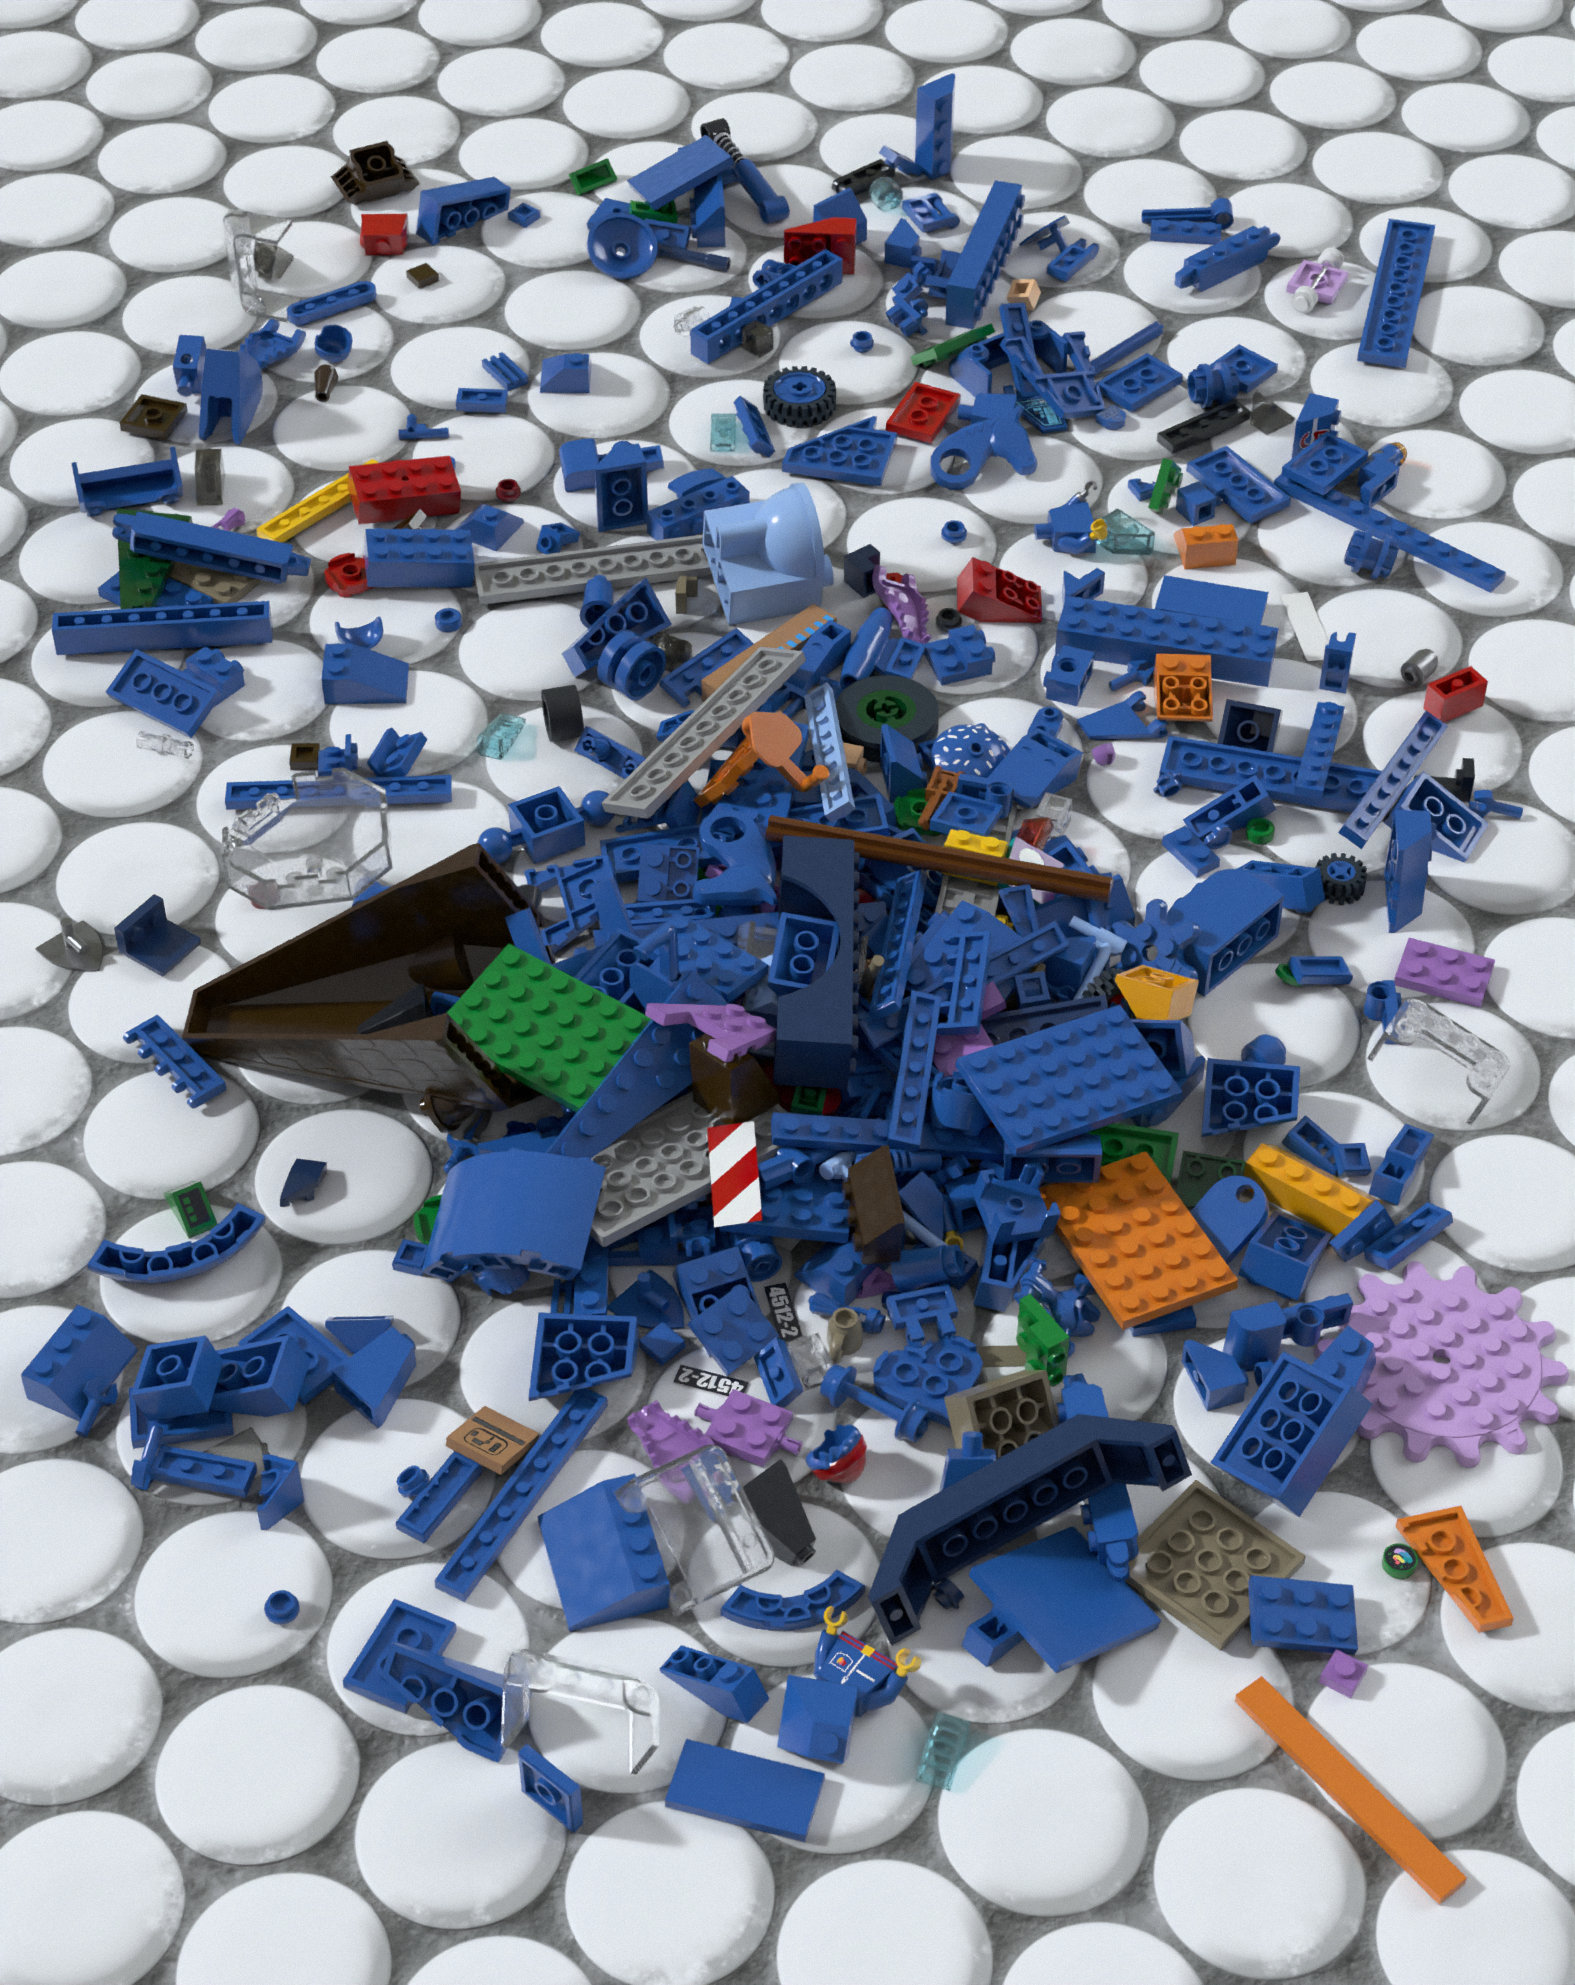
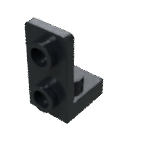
M1463 758L1461 769L1455 770L1454 778L1430 777L1460 801L1469 802L1475 780L1474 758Z

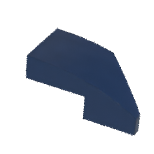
M297 1158L284 1184L280 1196V1207L290 1206V1200L293 1199L314 1200V1188L319 1187L327 1174V1162Z

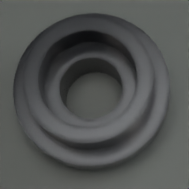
M944 608L937 615L935 623L940 630L948 632L951 629L962 626V617L956 609Z

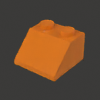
M1233 524L1181 528L1174 532V540L1184 569L1236 565L1239 540Z

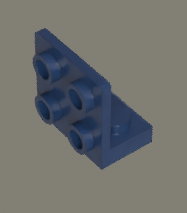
M155 894L114 927L119 953L160 976L166 975L201 944L200 937L167 920L163 898Z

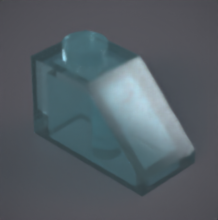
M1118 508L1101 518L1107 525L1106 530L1108 534L1104 540H1096L1098 545L1112 554L1151 555L1153 553L1155 532Z

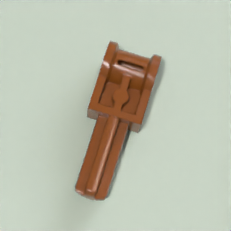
M939 765L935 767L932 778L926 787L925 802L927 804L918 821L923 830H929L931 818L949 791L956 793L959 774H965V772L959 771L956 773L944 770Z

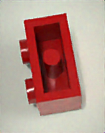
M1472 666L1427 684L1423 709L1445 723L1484 705L1488 681Z

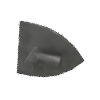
M70 918L61 919L62 932L35 948L43 958L52 964L69 970L81 972L99 971L103 960V947L100 938L84 920L73 925Z

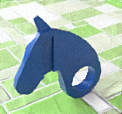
M1018 405L1004 418L983 420L961 428L946 437L930 457V474L935 482L949 490H963L974 484L981 469L991 456L996 458L1000 456L1006 459L1019 475L1024 476L1034 473L1038 466L1037 458L1032 449L1027 431L1019 422L1024 408ZM959 456L969 463L970 468L964 474L950 475L942 470L940 463L946 457Z
M730 809L713 812L704 818L699 828V839L702 849L728 869L713 879L697 881L693 886L692 894L694 901L699 905L750 906L761 905L765 902L773 906L779 904L774 892L776 882L774 853L768 839H766L765 833L756 822L744 812ZM733 827L741 830L744 836L733 842H723L715 839L712 834L718 829Z

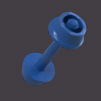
M834 1364L827 1371L821 1383L820 1393L830 1400L831 1406L839 1407L847 1397H850L897 1422L894 1437L899 1441L907 1439L916 1443L928 1431L931 1413L921 1407L919 1400H911L902 1410L855 1386L857 1370L854 1367L848 1366L845 1368Z

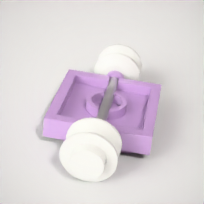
M1326 248L1319 256L1317 263L1303 260L1288 282L1286 292L1294 294L1291 302L1297 311L1308 313L1317 302L1332 304L1347 282L1349 272L1340 270L1344 257L1338 249Z

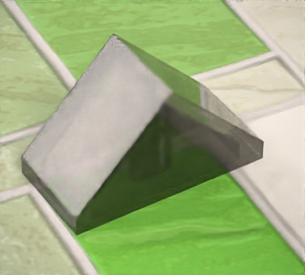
M1258 391L1254 393L1250 424L1265 435H1269L1293 423L1296 419Z

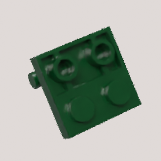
M1183 1151L1176 1194L1190 1212L1218 1181L1229 1176H1243L1245 1161Z

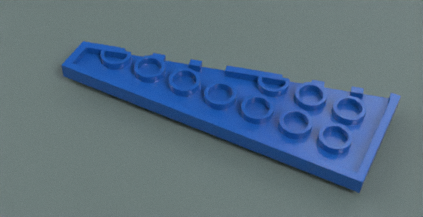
M692 970L685 975L663 1004L726 1006L728 1003ZM651 1019L545 1153L577 1159L581 1157L591 1159L692 1083L689 1043L704 1035L705 1032L689 1023L663 1026Z

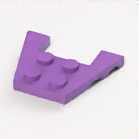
M993 981L986 985L981 1020L1007 1008L1002 995ZM982 1025L980 1026L979 1034L941 1036L936 1033L932 1062L940 1073L945 1072L944 1077H949L953 1075V1071H958L955 1067L958 1057L994 1045Z
M648 1003L645 1016L663 1026L689 1023L715 1039H709L707 1052L725 1062L732 1061L736 1053L738 1056L745 1055L747 1049L751 1046L752 1049L756 1050L773 1042L777 1029L766 1024L765 1019L750 1015L744 1011V1007L736 1004L720 1006Z

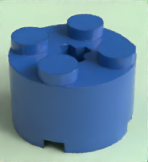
M953 1071V1075L949 1077H944L945 1072L936 1074L929 1107V1116L932 1118L931 1125L940 1129H947L949 1127L962 1129L961 1131L964 1134L971 1136L979 1135L981 1129L990 1125L991 1119L959 1071Z

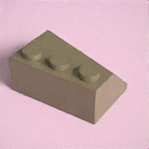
M1022 1370L944 1397L956 1449H962V1433L968 1431L980 1432L983 1434L982 1449L995 1450L997 1459L1059 1425L1046 1370Z

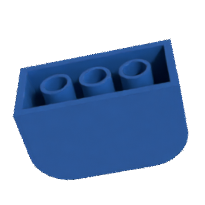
M1225 869L1213 873L1202 883H1197L1183 898H1178L1167 913V922L1171 927L1178 928L1185 922L1194 921L1201 928L1199 939L1194 943H1190L1184 951L1185 962L1189 966L1194 967L1198 973L1197 980L1199 982L1196 992L1205 997L1278 937L1284 894L1248 872L1237 869Z

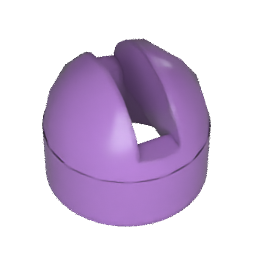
M1112 743L1102 744L1091 751L1096 763L1101 766L1112 764L1116 757Z

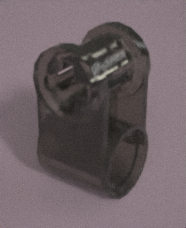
M658 632L654 636L652 643L660 647L665 653L666 671L672 672L693 658L692 645L689 641L673 637L665 632Z

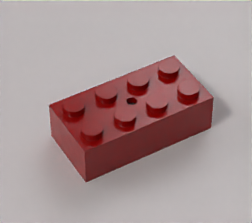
M450 455L349 466L348 490L358 524L404 520L419 509L427 517L460 513L461 489Z

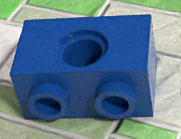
M1063 645L1059 655L1055 654L1053 657L1051 672L1047 671L1044 676L1043 687L1047 688L1046 699L1077 706L1093 674L1095 652Z

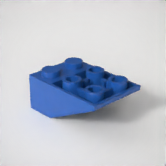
M1037 728L1020 739L988 778L1016 783L1013 800L1020 806L1031 809L1076 781L1083 752Z
M738 1246L679 1264L672 1273L681 1301L690 1320H693L738 1285L743 1287L760 1309Z

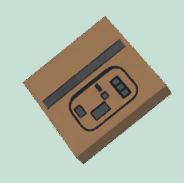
M484 1406L447 1436L446 1447L501 1475L533 1448L540 1434Z

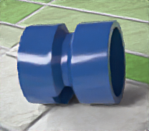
M733 1232L730 1234L728 1239L730 1248L738 1246L751 1282L767 1280L780 1270L782 1258L773 1244L771 1236Z

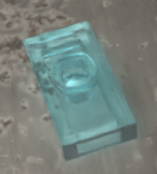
M711 414L710 451L734 452L736 445V414Z

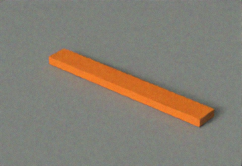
M1261 1676L1236 1694L1235 1702L1439 1905L1465 1885L1467 1877L1266 1679Z

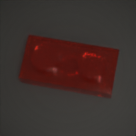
M1050 817L1024 819L1016 837L1043 851L1052 831L1053 823Z

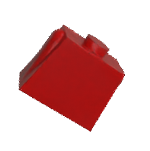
M408 213L361 214L360 246L365 249V255H403L409 237Z

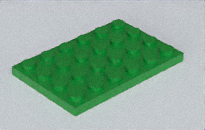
M508 944L447 1012L503 1073L575 1112L581 1109L651 1020L637 1010L511 944Z

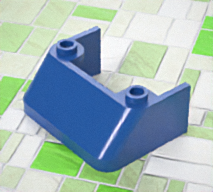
M1033 320L1029 322L1035 354L1057 373H1065L1067 370L1068 342L1042 321ZM1004 333L967 347L949 362V375L975 398L979 393L991 394L992 373L989 370L1010 362L1009 356L1000 347L1001 341L1005 338Z
M175 446L170 447V459L81 474L78 472L77 462L71 463L81 513H86L88 517L101 515L102 511L161 501L164 504H173L179 502V498L183 496V485Z

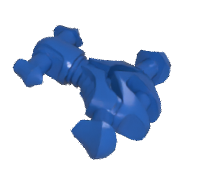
M1031 1257L1028 1260V1264L1031 1266L1030 1270L1021 1277V1292L1014 1294V1300L1019 1305L1021 1298L1031 1294L1039 1304L1043 1305L1047 1313L1070 1338L1093 1335L1095 1327L1090 1322L1098 1321L1101 1313L1089 1298L1086 1297L1096 1293L1088 1278L1077 1273L1074 1279L1076 1289L1071 1287L1065 1291H1057L1054 1289L1052 1282L1042 1276V1272L1047 1270L1046 1261ZM1070 1340L1068 1358L1075 1352V1344Z

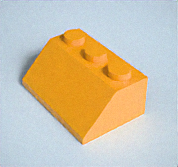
M1145 965L1119 973L1115 977L1116 984L1136 1018L1142 1020H1180L1191 1015L1199 980Z

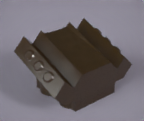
M388 141L349 150L347 163L331 176L346 201L355 206L363 199L372 202L398 195L403 189L412 191L420 184L403 158L395 156V150Z

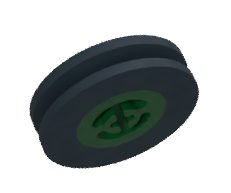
M891 675L868 677L846 687L836 699L835 704L842 741L863 746V758L868 761L880 763L881 725L887 724L913 741L916 753H919L918 747L920 743L935 739L938 735V702L929 689L914 680Z

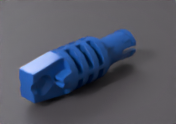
M899 1148L889 1149L896 1177L911 1176L916 1171H938L941 1168L942 1158L938 1150L913 1152ZM872 1152L857 1154L855 1164Z

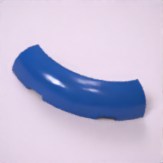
M237 1203L233 1210L210 1230V1234L193 1243L187 1241L166 1247L163 1251H144L143 1248L127 1247L104 1239L87 1266L91 1272L101 1276L131 1283L154 1284L190 1278L219 1266L242 1250L263 1227L266 1216Z

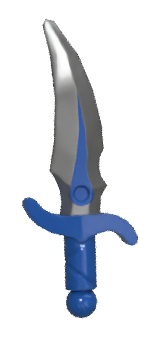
M480 1108L470 1124L462 1131L463 1137L461 1140L453 1139L451 1134L447 1135V1143L453 1153L444 1166L446 1174L455 1165L460 1163L465 1156L479 1155L478 1146L474 1144L480 1140V1134L486 1130L492 1110Z

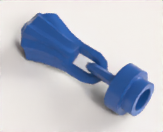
M818 1292L810 1296L808 1300L809 1309L812 1314L832 1316L836 1310L845 1307L854 1310L859 1317L860 1314L865 1315V1322L861 1321L863 1332L871 1335L874 1333L880 1334L884 1327L886 1316L881 1314V1311L878 1309L852 1308Z

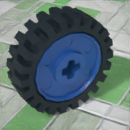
M792 366V370L786 367L782 368V372L777 370L774 372V376H768V380H765L763 386V407L766 415L770 416V419L773 421L778 420V424L783 425L787 422L788 427H792L793 424H797V428H802L803 424H806L807 427H812L813 422L819 425L822 423V420L826 421L829 419V416L834 414L836 408L835 382L829 374L825 376V372L822 370L817 373V368L813 367L810 370L807 369V366H802L801 369H798L797 366Z

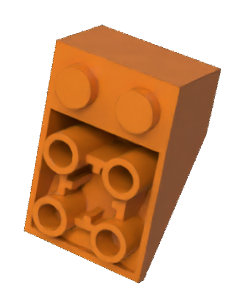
M1156 654L1153 677L1157 720L1212 722L1211 655Z

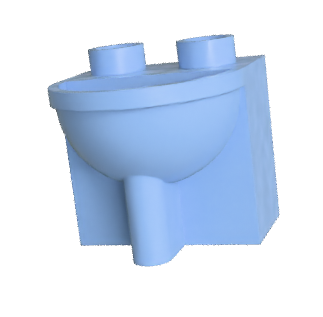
M804 483L791 484L789 488L776 492L764 501L704 511L702 545L729 626L797 614L813 603L821 608L823 587L832 586L834 582L833 568L827 554L824 555L817 511L812 496Z

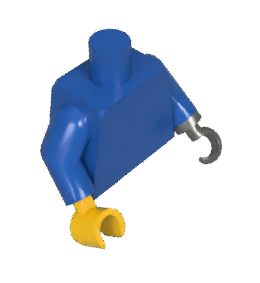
M1093 480L1087 482L1082 493L1078 491L1066 504L1050 509L1048 511L1047 523L1034 525L1035 539H1050L1054 552L1073 554L1095 553L1096 540H1104L1108 534L1106 530L1107 525L1103 519L1093 521L1088 502H1086L1089 488L1093 485V489L1096 490L1097 483Z

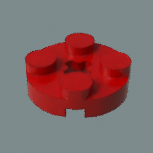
M345 553L332 558L328 562V568L324 571L325 582L331 590L338 592L340 597L348 598L353 594L362 593L374 588L367 587L364 555L363 558L355 557V553Z

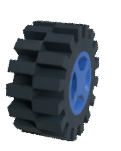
M1332 853L1331 858L1325 855L1322 860L1319 859L1315 868H1320L1325 900L1329 899V904L1334 905L1335 901H1339V905H1344V902L1347 901L1350 905L1353 904L1354 899L1358 901L1363 896L1367 879V868L1362 866L1363 862L1361 860L1355 862V856L1351 855L1350 858H1346V854L1341 853V857H1337L1336 853Z

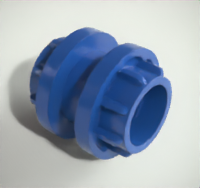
M1225 362L1216 363L1213 370L1206 363L1199 364L1188 375L1187 388L1190 400L1194 404H1199L1201 408L1210 407L1213 400H1216L1219 406L1234 400L1239 393V377L1236 369L1233 366H1228Z
M1366 528L1365 532L1356 530L1347 547L1343 560L1344 563L1351 566V572L1358 573L1361 567L1371 570L1369 578L1374 580L1378 576L1388 577L1399 551L1398 544L1392 542V536L1386 534L1382 541L1372 538V529Z

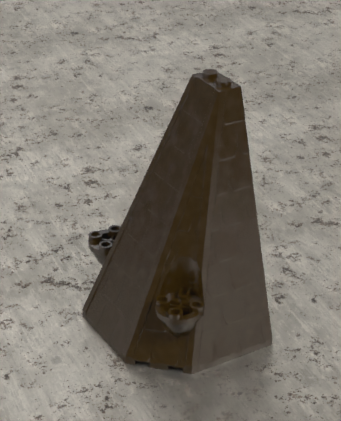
M480 843L469 845L440 862L427 867L193 990L182 1039L201 1057L388 1092L424 1094V1098L420 1100L422 1114L429 1116L441 1133L455 1131L463 1121L470 1117L476 1108L502 1111L544 1094L503 1073L448 1013L370 1034L353 1033L358 1032V1025L419 984H424L429 1003L435 991L461 997L508 944L515 946L504 917L530 908L539 930V927L545 926L543 916ZM551 944L545 946L551 964L556 963Z

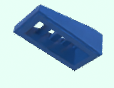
M1305 1115L1287 1133L1281 1143L1290 1151L1316 1167L1335 1175L1338 1172L1336 1161L1332 1164L1328 1159L1334 1154L1332 1148L1339 1143ZM1312 1141L1317 1144L1314 1148L1310 1145ZM1322 1148L1327 1150L1324 1156L1319 1153Z

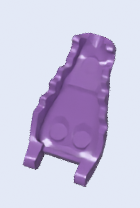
M875 565L872 575L873 588L884 602L886 609L893 614L903 638L922 644L928 643L932 637L929 634L926 635L927 628L925 627L929 621L927 618L929 611L926 610L928 604L925 603L926 598L921 596L917 590L915 576L905 573L902 576L901 583L886 579L885 567Z
M654 1401L648 1406H643L639 1412L632 1413L631 1416L627 1417L629 1427L639 1437L660 1481L669 1493L682 1502L689 1504L696 1499V1494L677 1463L705 1445H708L727 1479L734 1476V1469L725 1461L709 1436H705L699 1428L692 1429L687 1420L682 1421L677 1415L671 1417L669 1413L662 1409L658 1401Z

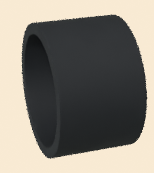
M576 685L541 690L544 722L550 742L581 737L584 723Z

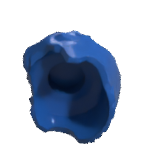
M512 1263L510 1269H485L482 1265H476L472 1268L471 1276L473 1283L477 1284L488 1296H491V1289L501 1294L514 1292L528 1280L530 1273L525 1264Z

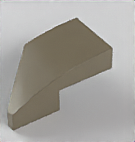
M679 576L675 591L676 614H687V597H697V577Z

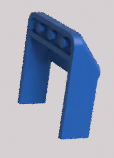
M612 877L589 886L606 932L607 940L618 928L636 936L615 878ZM527 908L504 917L515 947L572 977H575L603 946L601 945L551 964L531 909Z

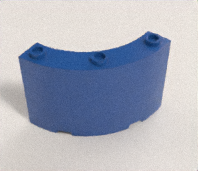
M519 1148L481 1154L461 1161L448 1172L421 1273L452 1282L459 1276L472 1272L473 1266L482 1265L485 1269H510L511 1264L516 1263L529 1265V1271L571 1281L582 1267L606 1167L598 1165L596 1161L586 1157L577 1159L558 1154L524 1151Z

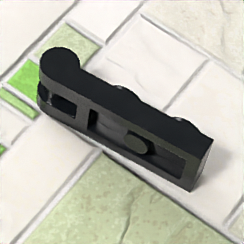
M879 159L836 178L832 182L831 188L836 193L850 188L854 195L885 182L887 179L883 177H895L896 169L887 165L884 160Z

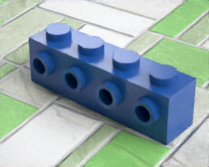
M728 477L647 511V533L655 540L697 535L703 532L704 511L750 503V491L735 477Z

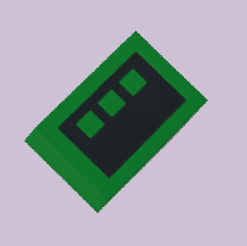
M191 1181L164 1192L165 1199L188 1238L209 1231L217 1225L201 1181Z

